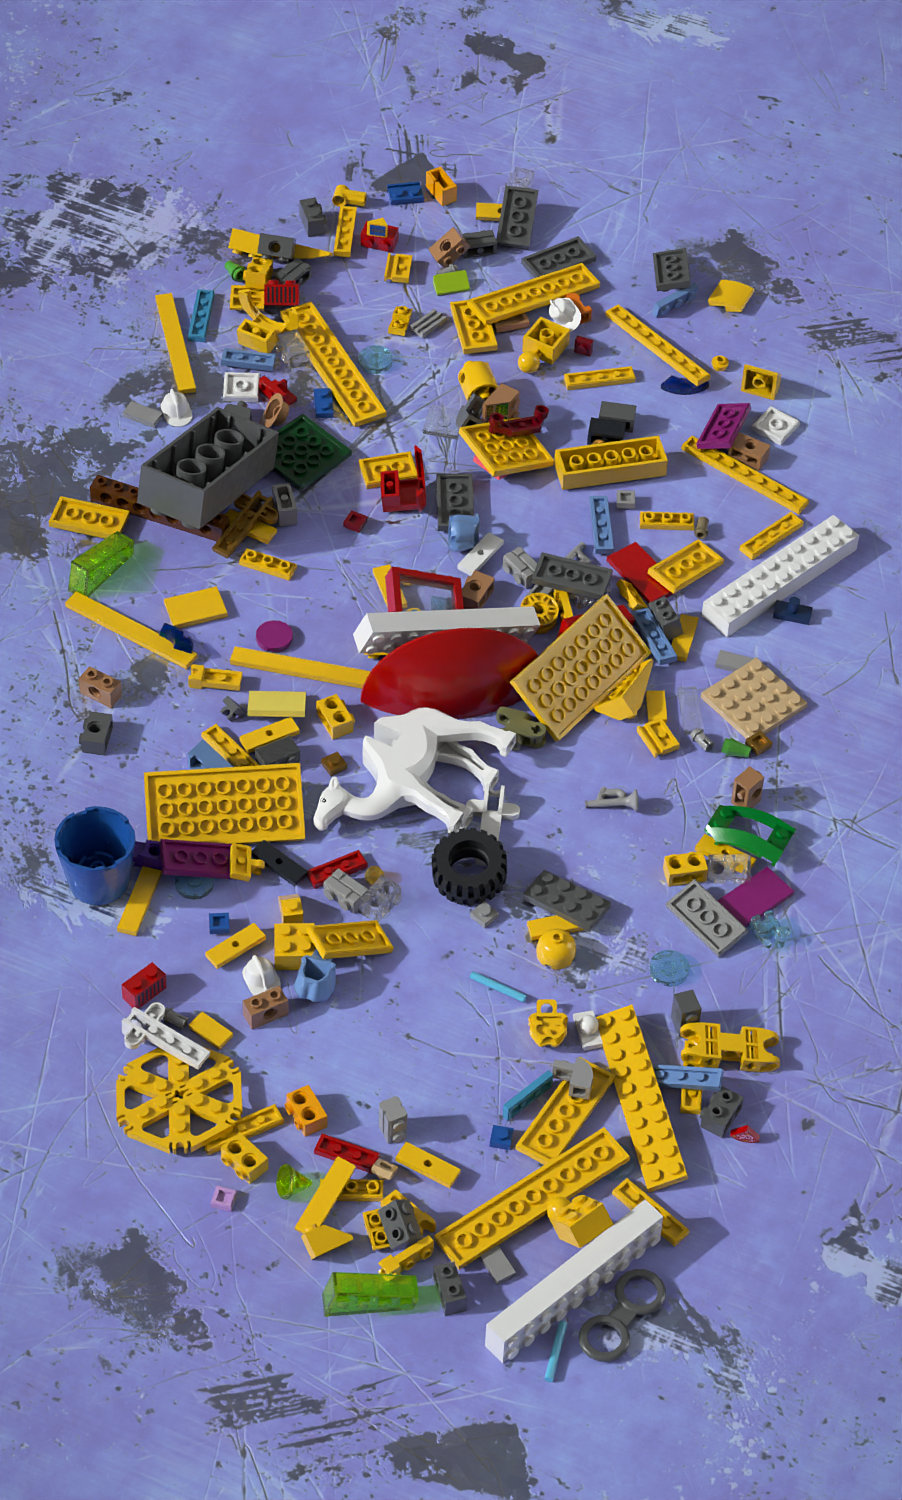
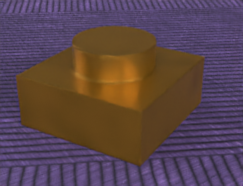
M758 731L747 738L745 744L751 747V750L758 756L770 749L773 742L761 731Z
M338 751L321 758V764L330 777L347 769V763Z

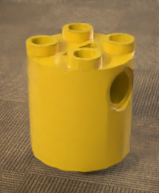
M467 361L458 374V381L467 402L473 393L487 400L498 387L488 362Z

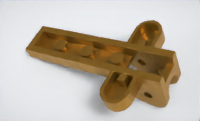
M258 490L253 497L242 494L234 501V506L241 510V512L212 547L213 552L228 559L258 521L268 524L276 523L278 521V512L274 507L273 497L267 498Z

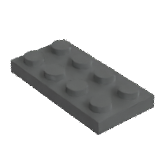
M505 186L496 238L497 246L529 250L539 190Z
M579 236L521 258V264L534 278L576 264L583 263L587 265L596 261V255Z
M686 248L653 253L657 291L666 292L671 289L691 287Z
M436 473L438 531H448L449 516H474L472 474Z
M542 552L531 583L600 599L605 595L613 569Z
M543 870L523 893V900L554 915H558L589 932L611 908L610 901L546 870Z

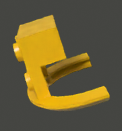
M249 289L238 291L243 309L253 319L251 321L245 318L237 328L238 344L258 352L270 353L284 334L293 333L299 327V316L294 307H291V311H288L289 322H276L258 310L253 303Z

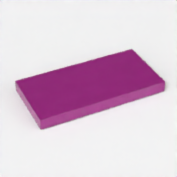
M717 404L696 443L697 449L731 448L751 410V404Z
M160 839L159 849L162 872L164 875L233 879L230 878V847L232 844Z
M765 867L717 901L747 928L793 896L794 890L772 870Z

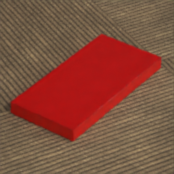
M637 542L607 556L606 561L627 582L633 585L638 594L648 604L664 596L667 598L673 595L672 592L648 574V569L657 563Z

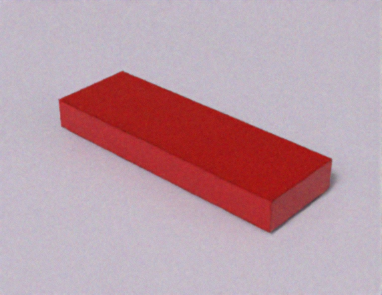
M356 850L307 870V877L314 889L323 886L324 881L329 876H332L337 869L342 870L347 875H351L368 868V863L361 852Z
M323 1133L314 1149V1154L333 1161L338 1156L355 1165L357 1169L373 1174L371 1172L373 1164L380 1158V1153Z

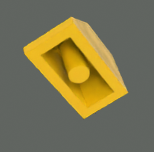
M299 895L278 896L282 923H303V910Z
M317 1224L306 1228V1233L301 1236L311 1260L354 1239L348 1233L327 1225L318 1227Z

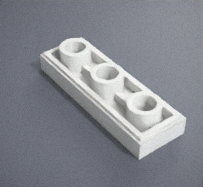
M488 532L461 560L457 569L471 576L475 570L479 571L504 544V540Z

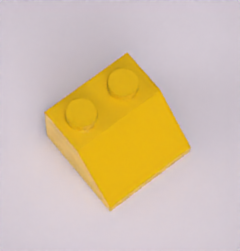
M745 364L741 391L774 400L780 388L782 374Z

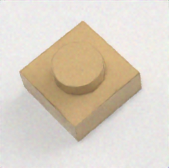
M379 1158L373 1164L371 1172L380 1179L391 1180L396 1174L398 1166Z

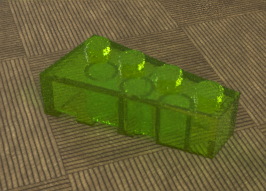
M116 531L72 560L68 591L73 594L77 591L89 597L133 555L135 540Z
M332 1272L322 1293L324 1317L413 1310L419 1300L417 1276Z

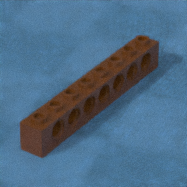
M97 475L90 485L91 502L128 510L132 515L216 542L230 526L229 516L219 513L201 529H189L182 525V521L170 516L155 515L149 507L137 503L138 487L101 475Z

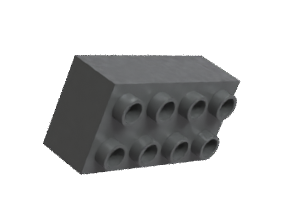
M216 407L141 465L137 503L149 507L155 515L170 516L182 521V525L186 528L201 529L274 469L279 432Z

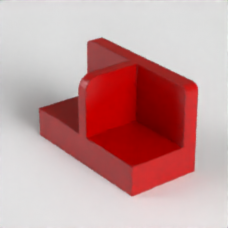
M265 375L259 378V391L269 400L274 394L279 393L283 396V401L288 405L297 401V397L287 389L286 379L278 382L276 379L273 381L269 380Z

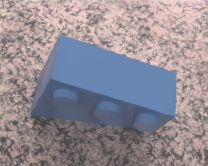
M203 739L188 752V770L233 767Z

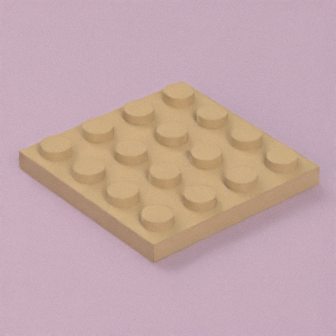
M757 657L701 692L700 697L746 739L758 731L767 734L807 708V702Z

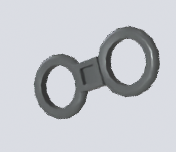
M634 1269L624 1273L615 1285V1297L618 1303L609 1315L592 1317L582 1325L579 1331V1344L582 1351L589 1358L599 1362H611L619 1359L626 1353L630 1345L628 1327L637 1315H648L657 1311L663 1305L666 1298L665 1285L662 1279L655 1273L646 1269ZM634 1279H645L655 1286L657 1296L650 1304H633L624 1294L625 1285ZM599 1325L611 1326L619 1332L621 1343L613 1351L600 1352L589 1344L587 1339L589 1331Z

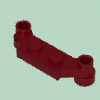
M537 405L534 410V416L504 421L502 414L492 413L489 419L488 431L491 434H505L510 438L540 433L541 426H543L544 420L548 416L549 409L544 405Z

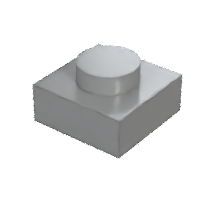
M617 490V508L635 509V491Z
M483 902L470 912V917L483 928H486L498 918L499 913L489 904Z

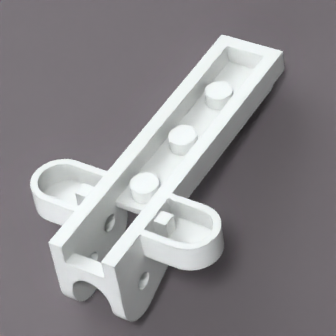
M486 784L484 800L471 799L467 801L466 806L473 808V816L482 817L480 831L482 829L487 831V835L493 834L497 841H499L501 819H518L520 807L517 804L504 803V785H501L500 790L494 791L490 788V784ZM489 796L500 797L498 811L487 810ZM476 858L475 865L487 866L482 860Z
M159 1002L152 1003L145 1012L133 1007L131 1014L122 1020V1033L125 1036L124 1044L129 1049H136L148 1040L196 1069H199L210 1056V1051L160 1022L165 1016V1007Z

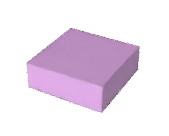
M216 1186L210 1203L211 1207L231 1212L237 1196V1190Z

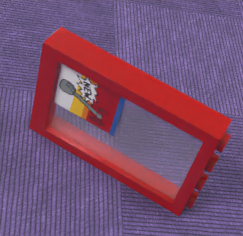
M393 566L385 576L388 612L464 609L461 578Z

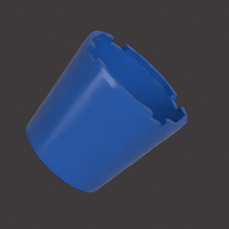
M86 807L84 811L69 814L57 827L54 838L57 855L72 894L83 903L106 905L118 900L127 890L136 838L129 819L122 813L107 807Z

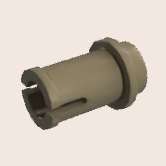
M698 518L697 527L694 529L696 538L704 539L708 536V518Z

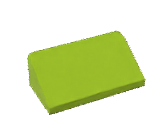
M466 270L433 276V286L437 296L470 290Z

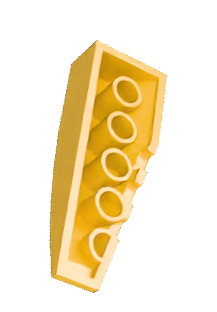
M235 228L232 229L228 248L233 249L232 253L242 255V252L249 253L248 257L252 258L262 256V254L257 253L260 239L259 234ZM274 244V252L277 253L280 251V244ZM296 244L294 259L330 257L333 253Z

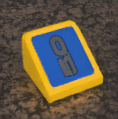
M383 217L367 221V235L387 237L388 225Z

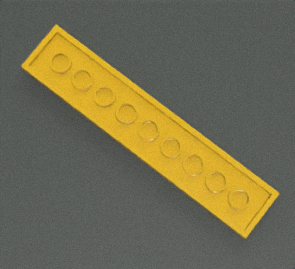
M312 301L295 306L294 308L299 316V327L292 335L327 387L331 389L333 396L354 427L387 417L386 410ZM291 308L280 311V317L284 323L289 322L288 311H291Z
M631 1004L597 1016L596 1019L599 1023L598 1030L603 1042V1049L610 1071L615 1075L613 1081L648 1192L650 1193L688 1180V1174L633 1005Z
M603 1127L435 1234L434 1240L449 1259L455 1262L458 1270H460L488 1250L501 1244L546 1215L548 1203L553 1198L564 1197L568 1200L630 1161V1156L607 1129Z

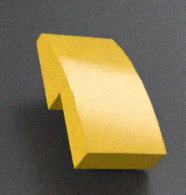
M396 306L392 314V321L388 327V333L405 336L413 309L406 306Z
M379 1209L362 1213L373 1251L390 1248L378 1213Z

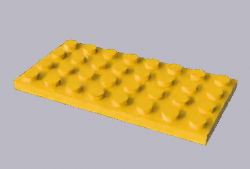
M606 594L511 680L510 683L538 720L545 725L546 730L554 741L557 742L652 652L609 595Z
M300 763L144 772L148 840L159 842L160 839L225 844L261 843L263 840L268 843L305 840Z

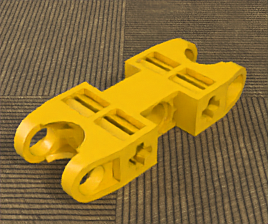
M706 1022L687 1023L680 1028L681 1037L688 1039V1041L696 1045L681 1051V1059L685 1063L699 1067L718 1068L721 1060L740 1062V1071L770 1072L780 1067L779 1057L773 1056L772 1053L765 1050L779 1043V1036L774 1031L742 1026L740 1034L721 1033L720 1024Z

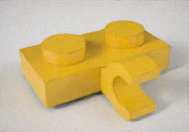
M232 843L230 847V878L249 882L251 872L255 875H261V869L265 868V861L251 859V846Z

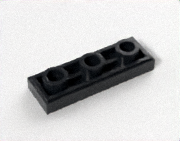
M265 840L251 851L252 857L256 860L265 861L267 868L294 887L308 875L306 869Z

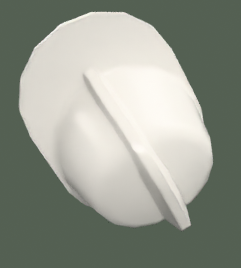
M570 298L550 300L549 314L554 322L570 329V332L574 331L581 321V313L578 307Z
M171 389L170 393L165 395L161 403V410L168 424L182 427L191 421L192 411L184 394L174 392Z
M253 955L242 972L243 978L253 996L277 986L281 987L280 979L271 962L264 957Z

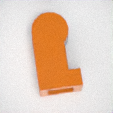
M567 294L565 298H570L580 310V324L591 321V307H585L580 301L578 294Z

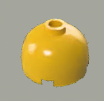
M558 928L550 929L543 933L538 940L536 947L537 959L542 965L551 966V969H564L573 963V959L576 956L575 940L565 930Z

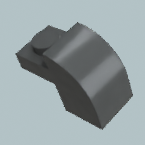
M473 393L466 405L461 406L456 419V425L459 429L460 427L483 423L480 417L482 415L483 403L486 399Z

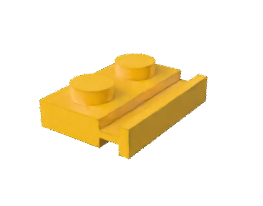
M388 253L384 281L388 279L392 280V282L409 283L412 255H391V253Z
M662 718L645 723L642 727L637 726V733L654 758L660 754L664 755L679 749V742Z

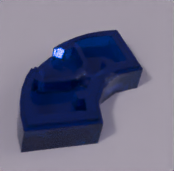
M671 375L661 384V389L673 394L691 395L709 388L710 382L706 381L696 386L687 378H678Z
M164 623L159 636L169 640L173 644L174 649L192 654L194 647L192 639L183 635L184 632L181 629Z

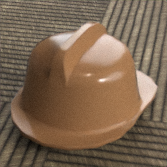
M277 393L271 397L259 421L260 425L270 428L272 425H282L286 421L290 406L283 401L281 394Z

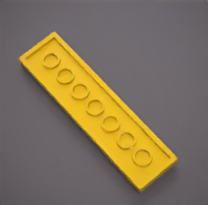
M583 263L469 299L467 305L486 326L551 304L550 300L565 298L569 293L580 295L600 288V282Z

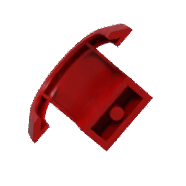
M414 445L418 479L400 480L398 470L380 472L383 512L418 509L419 513H421L426 507L422 450Z

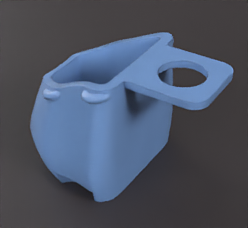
M478 513L475 516H449L448 545L450 550L461 552L473 549L478 544L480 525Z
M317 949L312 956L305 955L302 957V963L294 983V991L301 999H308L312 1002H324L329 999L335 990L337 966L331 962L333 958L322 959L318 955Z

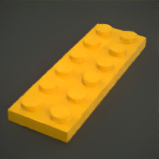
M585 1060L593 1071L589 1100L569 1096L570 1081L562 1080L516 1144V1150L543 1165L561 1155L614 1082L615 1075Z

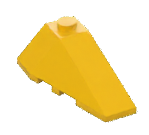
M652 658L637 666L625 680L613 689L614 691L609 696L607 695L594 707L595 711L619 721L635 717L643 702L654 662Z

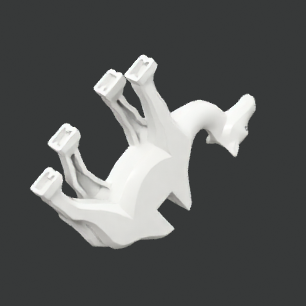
M427 707L417 708L403 715L381 717L374 723V739L365 736L363 740V764L377 782L374 792L366 798L356 797L339 785L337 777H332L329 786L320 796L314 815V825L318 830L323 831L327 829L330 823L342 815L359 820H376L398 808L417 805L425 812L443 821L448 828V833L455 831V833L459 832V829L462 828L466 830L473 819V808L451 800L443 793L434 790L427 783L434 771L436 761L465 768L481 781L483 791L485 792L486 784H490L491 789L497 784L499 770L488 766L472 749L460 745L457 741H484L495 745L500 751V755L507 757L516 743V733L490 726L481 721L457 720L437 709Z

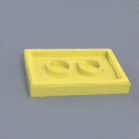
M249 691L248 716L305 717L306 692Z

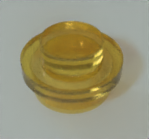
M371 866L365 872V880L371 885H378L384 880V872L378 866Z

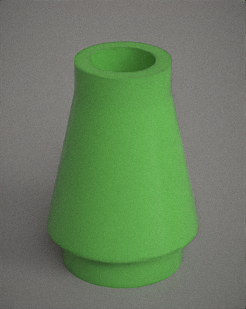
M231 260L227 261L224 267L234 281H243L245 267Z
M730 737V739L725 738L721 752L725 753V756L748 758L751 747Z

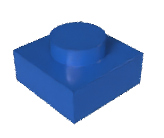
M209 913L210 934L230 933L229 913Z
M493 1125L489 1147L510 1150L514 1128Z

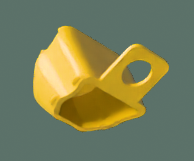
M539 999L536 1003V1013L528 1017L530 1036L539 1047H558L567 1035L568 1016L564 1013H557L556 1000ZM544 1004L551 1005L553 1008L552 1013H542L541 1006Z

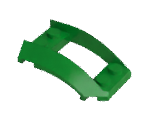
M719 805L704 831L708 836L711 834L715 840V845L719 843L732 845L744 849L760 859L763 856L771 861V865L774 867L796 829L779 818L761 810L743 806ZM738 816L758 821L773 830L766 841L752 833L728 827L734 817Z

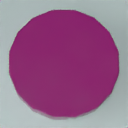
M271 620L264 622L256 630V642L265 651H284L291 645L293 640L291 627L282 621Z

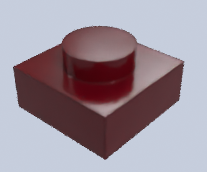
M577 335L574 352L590 357L593 352V340Z
M351 510L343 522V527L360 533L368 521V516Z

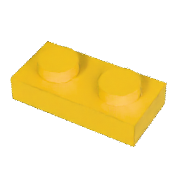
M622 579L616 583L620 595L629 602L627 605L630 609L635 611L647 608V605L631 583Z

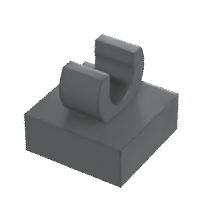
M226 696L223 700L227 706L223 707L220 712L223 715L230 712L227 716L229 721H233L236 715L243 718L247 713L229 696Z

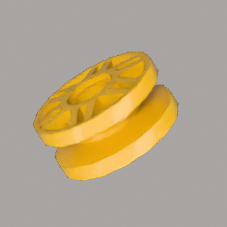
M532 593L526 596L521 602L520 607L534 606L540 623V627L535 634H544L551 631L557 623L559 612L555 599L545 593Z

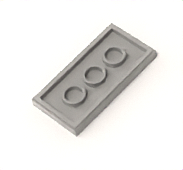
M695 879L665 904L666 908L718 958L748 934V929Z

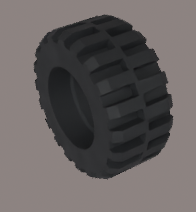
M462 828L459 829V832L455 833V831L448 833V837L444 836L439 840L440 844L435 846L434 853L432 854V878L435 887L438 888L442 896L446 895L447 900L451 902L455 900L457 904L463 905V903H468L471 906L477 902L479 904L486 902V899H493L495 892L500 893L507 879V855L502 843L497 841L493 834L487 835V831L482 829L481 831H476V828H470V830ZM468 857L480 859L487 865L483 872L473 876L461 875L451 867L458 860Z

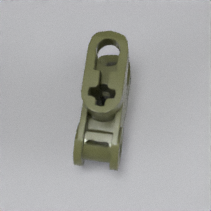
M500 707L496 713L497 722L506 726L499 729L516 733V743L512 748L513 751L519 750L522 745L539 749L546 744V727L544 724L532 721V716L524 711L508 707Z

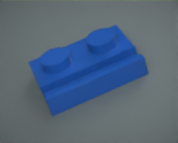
M420 181L387 184L391 205L424 202Z

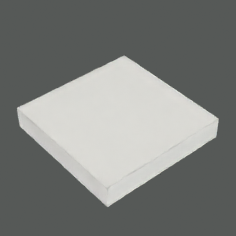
M225 372L223 401L258 402L260 373Z
M770 406L752 425L751 430L781 446L800 426V421Z

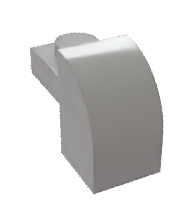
M578 1057L575 1064L565 1060H554L553 1078L570 1081L569 1096L589 1100L593 1081L591 1066L585 1060Z

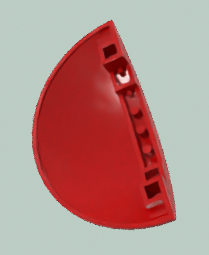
M456 628L430 633L401 645L380 660L371 670L363 684L360 702L394 715H403L423 707L437 709L455 719L485 715L498 711L500 707H509L523 700L510 681L539 655L523 640L492 629Z

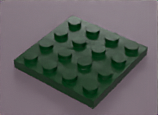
M301 414L277 431L279 436L273 471L301 491L352 456V450L307 416Z

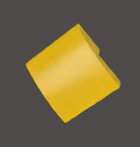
M721 279L709 297L708 303L709 306H725L726 312H742L755 291L754 288L743 283Z
M231 285L230 310H244L239 300L238 291L249 289L255 306L259 311H264L263 289L245 287V285Z

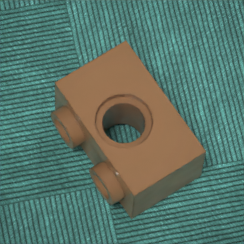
M452 227L428 250L442 267L447 268L471 246L464 236Z
M739 432L732 447L729 448L728 455L760 471L769 458L771 445Z
M476 570L471 576L467 577L462 588L464 609H482L494 591V577Z
M90 666L78 678L81 694L109 708H112L122 697L121 681Z
M749 766L734 779L731 803L734 806L753 808L761 801L764 776Z
M280 986L242 1001L243 1016L251 1029L289 1014L288 999Z

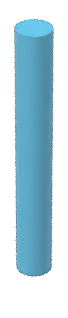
M472 971L470 974V979L523 1003L527 998V995Z
M559 1321L544 1378L547 1382H553L567 1328V1322Z

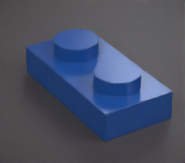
M314 389L316 419L333 418L331 389Z

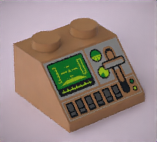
M501 383L483 403V423L489 422L492 413L502 414L504 420L519 417L520 391Z

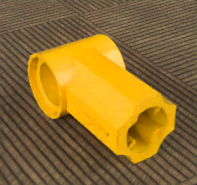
M338 185L332 202L338 207L345 206L346 204L365 207L367 193L350 190L346 185Z

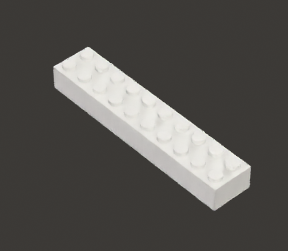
M832 515L703 601L702 617L723 635L729 637L775 606L777 600L782 601L856 551L859 534L835 515Z
M534 606L366 613L353 636L359 653H390L418 637L456 628L492 629L513 635L528 643L540 627V623Z
M644 1200L487 1323L485 1346L502 1363L508 1359H513L520 1349L531 1345L535 1337L540 1333H546L555 1321H561L567 1312L572 1308H577L584 1298L588 1295H594L603 1283H609L618 1271H624L633 1259H639L647 1248L655 1246L661 1239L663 1216L648 1201Z

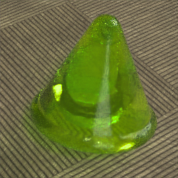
M283 1164L278 1170L276 1189L281 1199L287 1200L313 1184L310 1178L292 1168L289 1164Z

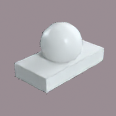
M593 1010L573 1014V1020L583 1051L602 1048L603 1042L598 1029L599 1023Z

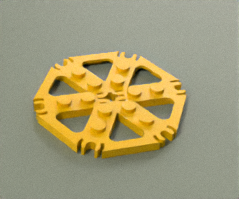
M157 1047L127 1063V1066L123 1067L124 1073L127 1074L126 1076L118 1075V1079H116L117 1123L119 1127L128 1125L123 1128L124 1134H127V1137L169 1154L170 1147H172L173 1154L177 1153L176 1150L179 1147H183L186 1154L188 1153V1146H191L192 1153L232 1131L233 1127H236V1121L232 1118L241 1119V1114L243 1115L242 1080L239 1067L230 1069L234 1067V1061L230 1060V1057L205 1048L210 1051L208 1058L216 1063L213 1067L190 1078L189 1065ZM159 1056H166L168 1058V1080L142 1070V1066ZM229 1082L233 1084V1100L230 1103H224L206 1096ZM126 1089H131L153 1098L134 1109H127L125 1107ZM176 1095L183 1096V1098H182V1099H180L179 1097L176 1098ZM190 1113L214 1122L217 1125L198 1136H194L191 1134ZM169 1115V1135L167 1137L160 1138L142 1130Z

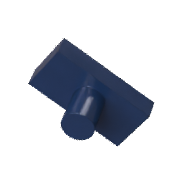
M791 597L789 602L777 600L773 618L809 625L813 607L800 605V599L797 597Z

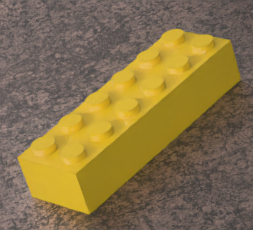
M659 436L556 449L554 466L562 490L666 476L668 464Z

